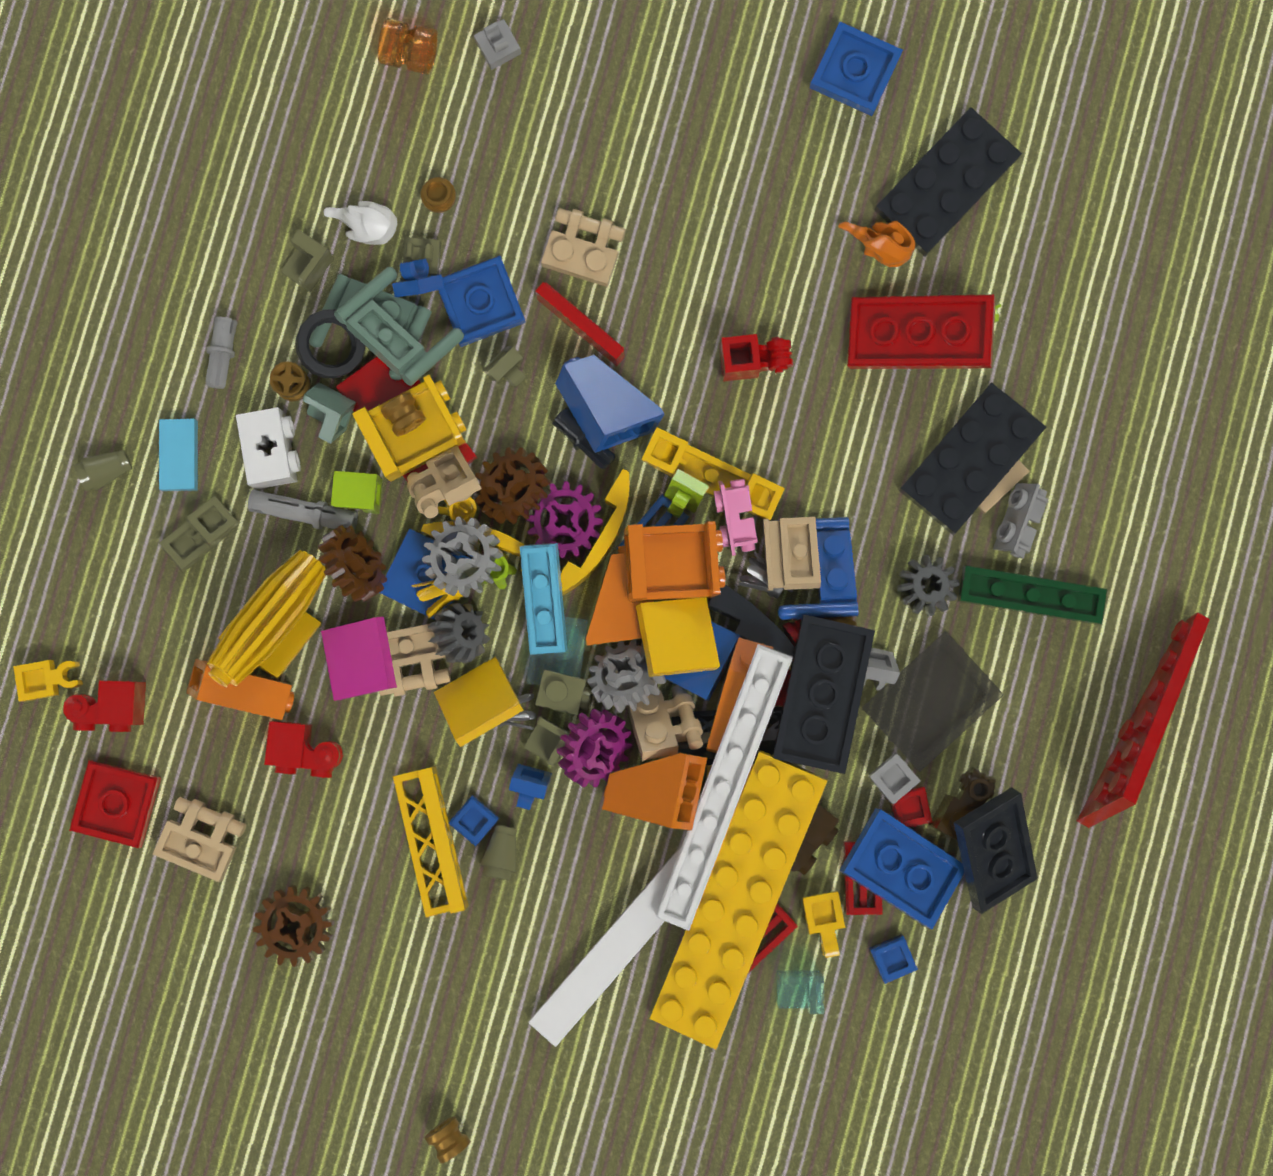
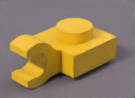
M832 891L801 897L808 933L820 934L823 956L825 958L840 956L835 930L845 928L839 892Z

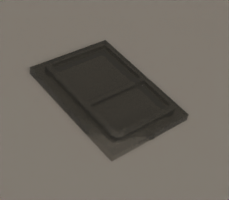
M944 631L900 671L895 684L887 683L883 689L878 691L861 708L888 737V740L921 772L1003 697L1004 694L989 679V676L966 654L964 648L960 647Z

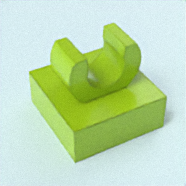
M677 469L664 495L672 500L667 512L680 518L685 508L695 513L709 485Z

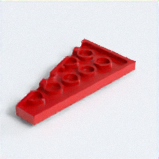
M1197 612L1185 621L1180 620L1171 633L1172 641L1167 651L1162 656L1159 666L1131 719H1128L1122 725L1118 734L1119 741L1109 756L1105 768L1076 820L1080 824L1090 828L1136 805L1210 621L1209 618Z

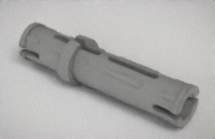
M255 489L251 491L248 499L249 512L312 524L315 529H322L323 527L335 529L340 525L347 528L351 525L355 530L357 525V511L328 506V503L324 501H318L317 503L307 502Z

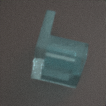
M820 970L777 971L778 1007L807 1008L809 1014H824V976Z

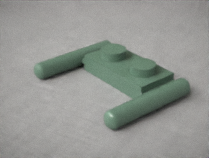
M387 267L334 312V316L340 323L345 324L347 329L398 376L400 375L406 384L412 386L464 338V334L459 328H454L426 352L424 347L372 300L397 278L396 270L392 267Z
M338 274L322 310L339 309L367 284ZM384 291L376 295L372 300L419 342L432 312L425 307L417 306L410 301L395 297ZM324 323L316 327L309 339L311 346L316 348L322 346L332 323ZM390 369L389 376L392 379H402L400 375L398 376Z

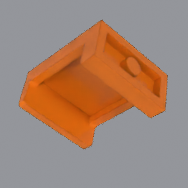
M708 521L705 524L643 527V524L628 525L624 529L628 602L715 597L720 594V588L725 587V570L723 566L718 564V552H722L723 538L721 530H716L715 521Z

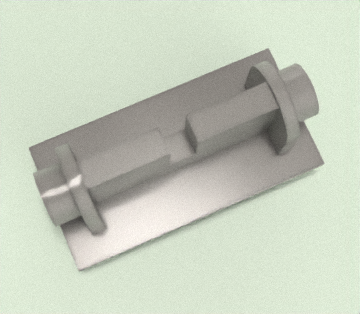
M1016 484L1015 489L1010 494L1009 505L1003 522L997 530L994 550L1011 551L1010 555L1024 559L1026 553H1030L1037 530L1027 526L1028 521L1040 523L1048 503L1046 498L1047 491L1040 489L1039 484Z

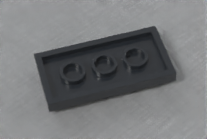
M970 107L876 205L874 211L887 223L898 221L914 237L915 248L926 257L1020 158L1022 153Z
M991 382L899 491L954 536L1046 429V426Z
M802 615L772 753L774 759L841 774L846 773L875 630Z

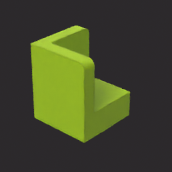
M334 471L331 505L336 508L361 509L365 513L380 514L383 479L377 474Z

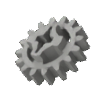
M456 517L455 526H452L447 521L442 522L444 531L439 533L433 530L431 534L436 540L434 543L424 544V547L430 550L431 553L423 557L422 561L432 566L425 572L426 576L435 579L433 585L440 590L445 588V592L451 596H455L459 590L462 596L469 597L470 588H473L478 593L483 592L481 585L483 581L490 584L494 583L493 578L490 576L491 571H501V567L494 563L495 559L503 556L502 551L494 548L500 542L499 538L495 535H490L492 529L485 524L480 526V522L472 517L467 524L461 517ZM481 543L483 545L484 555H481L479 551V546ZM466 554H468V555L471 556L473 559H469V558L463 559V558H460V559L458 560V559H456V558H455L454 556H452V555L460 556V555H466ZM442 559H444L446 563L445 570H443L442 567Z
M637 639L631 640L629 645H625L623 641H618V648L613 650L610 646H606L607 654L604 657L600 655L595 656L598 666L589 667L592 677L587 679L588 684L597 702H602L605 709L609 710L614 705L617 711L622 713L625 706L629 705L632 711H636L638 702L642 701L648 705L650 704L648 698L650 694L659 695L661 693L657 684L666 683V678L664 675L649 677L643 643L639 645Z

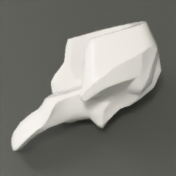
M360 201L358 202L359 206L348 205V208L327 207L324 209V216L339 219L349 228L353 229L345 234L346 237L357 242L370 245L385 244L396 231L397 217L388 207L374 202Z

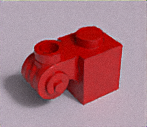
M757 334L722 337L719 350L723 382L758 378L761 371H775L776 374H779L793 367L792 352L790 351L792 348L791 341L772 337L771 341L766 342V345H759Z
M99 680L98 702L90 695H72L64 702V715L73 723V730L95 731L96 724H109V732H131V725H144L146 682Z
M269 721L264 765L275 766V773L296 774L297 768L311 769L310 776L332 778L334 768L340 765L344 754L342 747L333 741L322 742L314 749L310 744L313 724Z

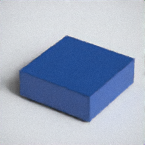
M472 795L451 819L449 824L476 847L500 818Z
M902 934L869 948L884 984L918 970Z

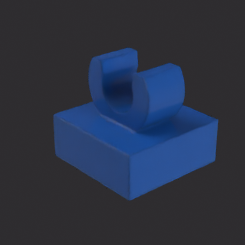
M426 259L400 263V273L405 280L392 283L395 297L418 295L444 289L441 274L428 276L429 265Z
M517 764L509 787L510 791L519 793L516 807L530 810L535 797L544 800L552 773Z

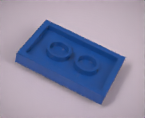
M877 808L873 811L839 870L931 930L934 928L965 873L963 863L883 810Z

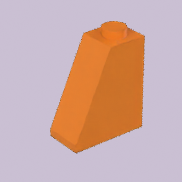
M618 546V554H612L586 636L587 645L642 638L636 606L640 603L654 602V600L628 602L625 546Z
M195 659L186 691L194 699L283 720L284 713L290 712L294 701V692H291L292 685L251 673L237 686L229 683L227 687H224L209 676L208 673L211 669L207 665L208 661Z
M679 753L610 773L604 790L602 810L669 828L692 831L707 758Z

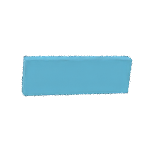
M558 543L520 546L530 654L566 652L568 649Z

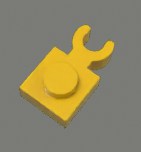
M54 660L13 666L18 701L25 702L58 696V685L64 688H78L82 686V680L70 681L67 677L69 669L80 667V662L65 661L57 669H55Z

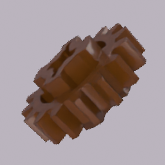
M510 447L506 448L505 456L502 457L497 452L493 453L494 461L491 464L487 461L482 463L486 469L485 472L475 474L482 488L475 492L478 495L475 503L482 508L481 511L490 519L494 518L500 524H503L506 518L512 524H516L519 515H522L526 520L529 519L528 510L533 508L539 511L541 507L537 503L538 499L548 497V494L542 489V487L550 485V480L545 476L548 472L547 468L533 452L528 454L521 447L516 453ZM520 467L527 468L530 473H526L523 469L520 470ZM493 498L502 501V505L495 503Z
M340 525L321 538L323 543L318 545V549L324 555L319 557V561L325 564L324 574L332 576V586L334 588L340 586L342 589V596L346 597L351 594L354 602L360 599L365 602L384 590L382 584L387 581V578L381 572L386 569V566L381 563V553L374 552L372 549L374 542L372 540L367 542L364 538V532L359 531L355 534L353 526L350 525L344 528L343 525Z
M296 885L288 887L287 895L279 889L273 892L275 901L271 898H266L262 901L263 906L267 910H259L254 915L257 919L262 920L261 924L253 927V932L262 933L263 937L256 942V945L263 946L266 944L268 950L264 956L268 958L273 954H277V964L280 966L285 963L287 958H290L292 967L300 964L301 957L308 964L314 960L312 950L317 954H322L326 949L321 941L329 942L333 937L332 934L326 931V928L334 925L335 920L326 919L325 914L331 910V906L321 908L319 903L323 896L319 894L314 898L309 897V887L304 888L298 894ZM295 902L307 906L310 910L305 911L297 908ZM276 913L278 920L275 928L271 930L272 917ZM298 920L301 927L290 931L287 925ZM316 922V935L313 941L311 942L310 940L312 938L309 933L312 924ZM278 941L290 944L292 949L282 946Z

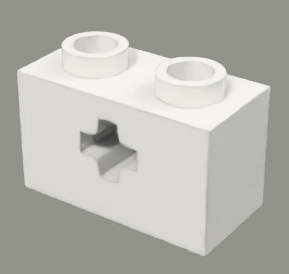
M278 407L236 415L247 484L257 490L298 482L296 472L301 471V465L297 451H292L290 437L295 436V430L291 416H286V413ZM269 441L277 445V447L271 449L272 455L264 452V449L270 447Z

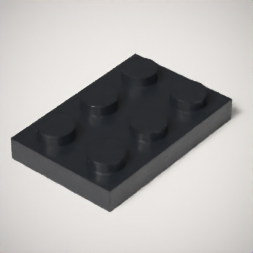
M1011 787L954 822L972 908L980 914L985 913L1038 879L1022 794Z

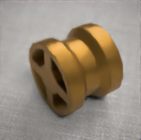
M293 362L279 363L273 368L269 377L272 389L287 401H299L303 399L304 393L310 390L309 376L300 366ZM294 383H298V384H295V386L292 387V389L290 390V387H291Z
M411 393L396 397L381 409L384 418L390 419L392 422V431L396 436H402L411 432L426 420L423 412L417 410L414 406L415 399Z
M455 1116L436 1126L424 1137L428 1145L434 1146L437 1150L436 1157L440 1164L457 1156L471 1143L468 1136L461 1134L459 1131V1122Z

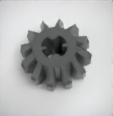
M924 555L921 558V565L913 559L908 562L911 572L902 570L899 573V576L908 581V583L898 585L897 591H908L909 595L904 597L901 602L903 605H906L914 600L913 613H920L925 606L927 616L935 615L936 607L941 612L948 610V604L945 599L949 601L957 599V595L950 591L949 588L959 586V580H949L947 577L955 571L953 566L941 570L944 564L943 558H937L932 565L929 555ZM931 578L934 581L931 586L935 585V590L925 593L922 590L925 586H921V581Z
M456 602L446 605L444 609L438 610L434 614L436 621L428 626L434 632V636L428 642L437 643L438 645L435 655H445L447 662H462L463 664L471 662L475 657L482 655L485 652L483 644L491 640L484 633V630L490 624L482 623L483 611H473L472 604L464 603L460 605V603Z

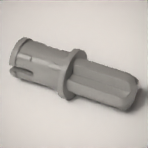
M214 318L211 344L206 348V352L210 354L206 385L211 388L224 389L230 358L235 357V352L232 350L237 321L231 318Z

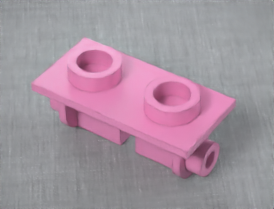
M744 479L730 481V488H725L723 482L719 481L720 490L714 491L717 513L724 512L726 526L719 527L722 532L723 548L729 547L732 556L736 555L735 547L741 546L742 552L753 551L756 549L755 543L758 542L754 518L740 519L739 515L741 512L752 511L749 485H745Z

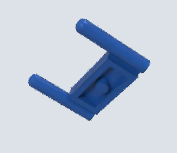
M848 517L816 518L821 586L818 588L820 604L782 605L778 609L780 619H801L802 615L818 618L858 616L857 590Z

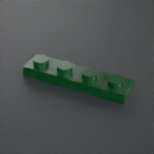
M963 566L958 602L1101 625L1103 623L1107 589Z

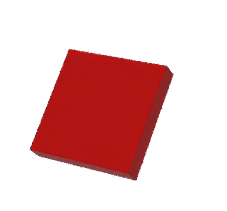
M89 760L69 831L135 848H142L161 777Z

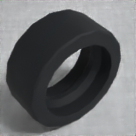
M324 309L311 314L300 326L296 336V353L302 365L312 374L322 378H339L350 373L361 362L365 351V345L347 329L345 324L340 323L336 319L334 312L337 309ZM324 323H334L341 326L348 332L351 339L349 356L337 365H326L319 362L312 355L309 348L311 333L316 327Z

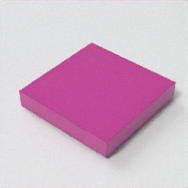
M374 617L321 631L334 701L397 688L384 617Z

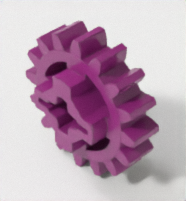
M564 481L562 490H557L554 483L550 484L551 493L548 494V497L540 498L539 505L541 509L538 511L531 508L535 511V514L529 515L530 518L526 521L534 524L535 527L527 532L529 536H539L535 545L556 543L554 540L558 537H571L575 542L569 544L558 543L561 560H565L567 552L572 551L574 556L578 558L580 557L579 548L583 546L590 551L592 546L589 539H598L600 536L594 529L595 527L602 526L604 523L602 519L595 518V515L602 511L601 506H591L595 496L593 493H590L584 497L582 495L583 486L580 484L572 491L568 481ZM571 498L576 501L567 505L559 504L556 499ZM546 509L550 514L549 524L542 530L541 517ZM554 509L564 516L573 515L571 522L576 532H573L571 528H567L565 525H562L560 528L557 527L559 520ZM587 511L589 523L586 532H584L580 527V518Z
M592 709L590 717L583 713L579 714V723L577 725L571 722L568 724L571 730L570 734L561 735L560 737L565 742V746L557 749V753L563 757L558 762V765L565 770L564 775L582 787H586L589 783L596 788L599 785L600 779L608 783L609 774L612 771L617 772L621 770L618 766L620 761L625 762L629 759L624 754L625 750L632 747V743L626 740L631 734V731L624 727L626 722L606 709L602 713L597 709Z

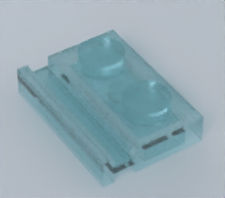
M565 617L568 650L562 653L530 654L526 684L540 686L544 670L577 678L581 677L588 620Z

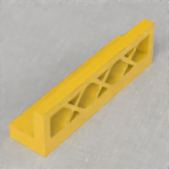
M436 766L393 776L425 917L446 912L452 914L466 910L469 904ZM419 778L423 793L419 803L406 796L403 781ZM408 804H410V805H412L413 807H415V810H414V812L412 813V815L410 814V809H409V805H408ZM419 811L428 815L431 832L427 838L414 831L413 821ZM417 839L424 843L420 850ZM427 846L436 850L439 868L436 873L422 865L421 856ZM425 874L432 878L428 886ZM435 881L444 885L448 904L432 907L429 891Z

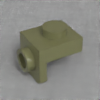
M544 670L535 705L579 715L581 708L588 709L592 689L586 687L588 680Z

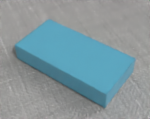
M159 419V490L198 491V421L196 419Z

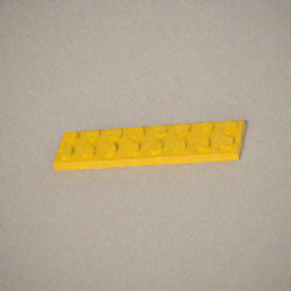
M759 751L729 824L690 930H686L650 1016L651 1020L715 1050L717 1049L829 779L787 761L774 759L771 754Z

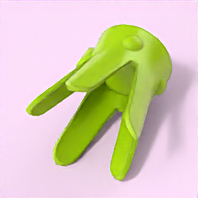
M503 553L502 557L495 559L494 562L501 567V571H491L490 573L499 589L507 587L505 578L508 575H515L517 573L516 567L508 564L505 559L507 557L505 553Z

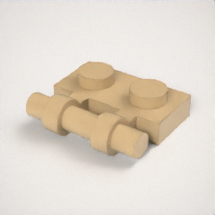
M559 208L555 221L568 225L565 234L554 230L551 231L541 261L542 267L608 287L619 251L607 248L609 239L623 242L626 229L613 225L614 221L605 218L599 221L584 216V212L573 209L571 212ZM579 230L597 234L596 243L577 238Z
M458 446L426 461L427 470L421 473L412 472L407 477V489L410 495L415 498L414 502L418 511L427 518L437 516L439 502L446 499L450 506L456 502L468 499L473 493L482 489Z
M430 624L387 632L397 688L380 691V696L394 694L397 697L406 695L408 690L423 687L426 690L438 688V684L451 682L448 668L436 671L434 669L433 660L446 658V656L435 655L438 648L437 643L428 642L434 636V632L428 628ZM421 664V674L403 677L402 666Z
M678 685L674 686L671 690L674 698L664 701L662 691L659 690L661 692L659 695L650 694L648 696L650 704L646 705L642 701L638 702L636 711H632L630 706L626 705L642 761L678 754V742L687 741L689 748L692 750L702 747L701 735L703 730L700 721L694 717L693 710L695 705L692 696L687 694L686 689ZM679 716L681 724L672 726L670 717Z
M179 797L174 805V810L185 814L181 824L173 820L166 822L152 855L217 882L223 881L237 848L224 842L227 833L241 837L245 831L246 824L235 820V815L225 811L221 814L206 808L205 803L197 799L190 801ZM198 820L215 827L211 836L194 829Z

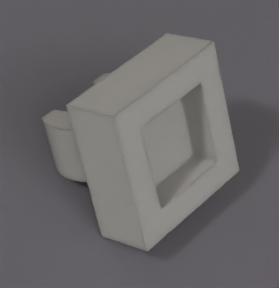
M504 19L483 28L484 30L473 35L491 70L522 54L519 44Z
M871 648L865 682L867 679L874 680L876 690L880 691L886 683L895 684L900 671L893 652Z
M897 753L890 756L868 775L870 780L891 804H895L920 782L919 778Z

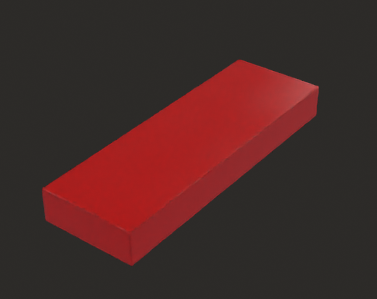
M542 282L535 290L537 300L616 367L625 358L623 346L548 283Z

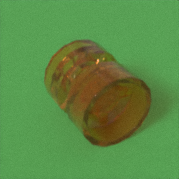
M387 18L383 23L379 37V64L395 68H401L403 64H406L409 71L429 75L437 52V29L417 24L413 29H410L407 22Z

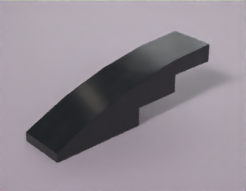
M727 585L724 588H720L719 595L711 597L708 603L709 609L739 622L735 629V634L740 635L743 639L774 647V650L793 657L795 646L780 628L747 599Z

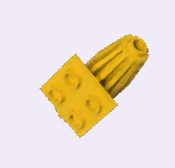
M299 550L266 578L218 637L220 641L207 662L211 669L208 673L209 676L224 687H227L229 683L237 686L259 667L278 680L321 626V622L306 611L326 576L323 572L325 566L313 555Z

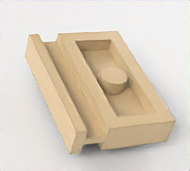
M780 518L779 521L763 519L768 591L773 590V588H784V590L820 588L821 575L816 518Z

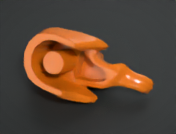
M898 221L890 223L877 222L872 226L875 231L871 228L849 222H842L838 225L840 229L849 232L865 246L864 255L873 257L888 267L903 265L911 258L915 249L914 237Z

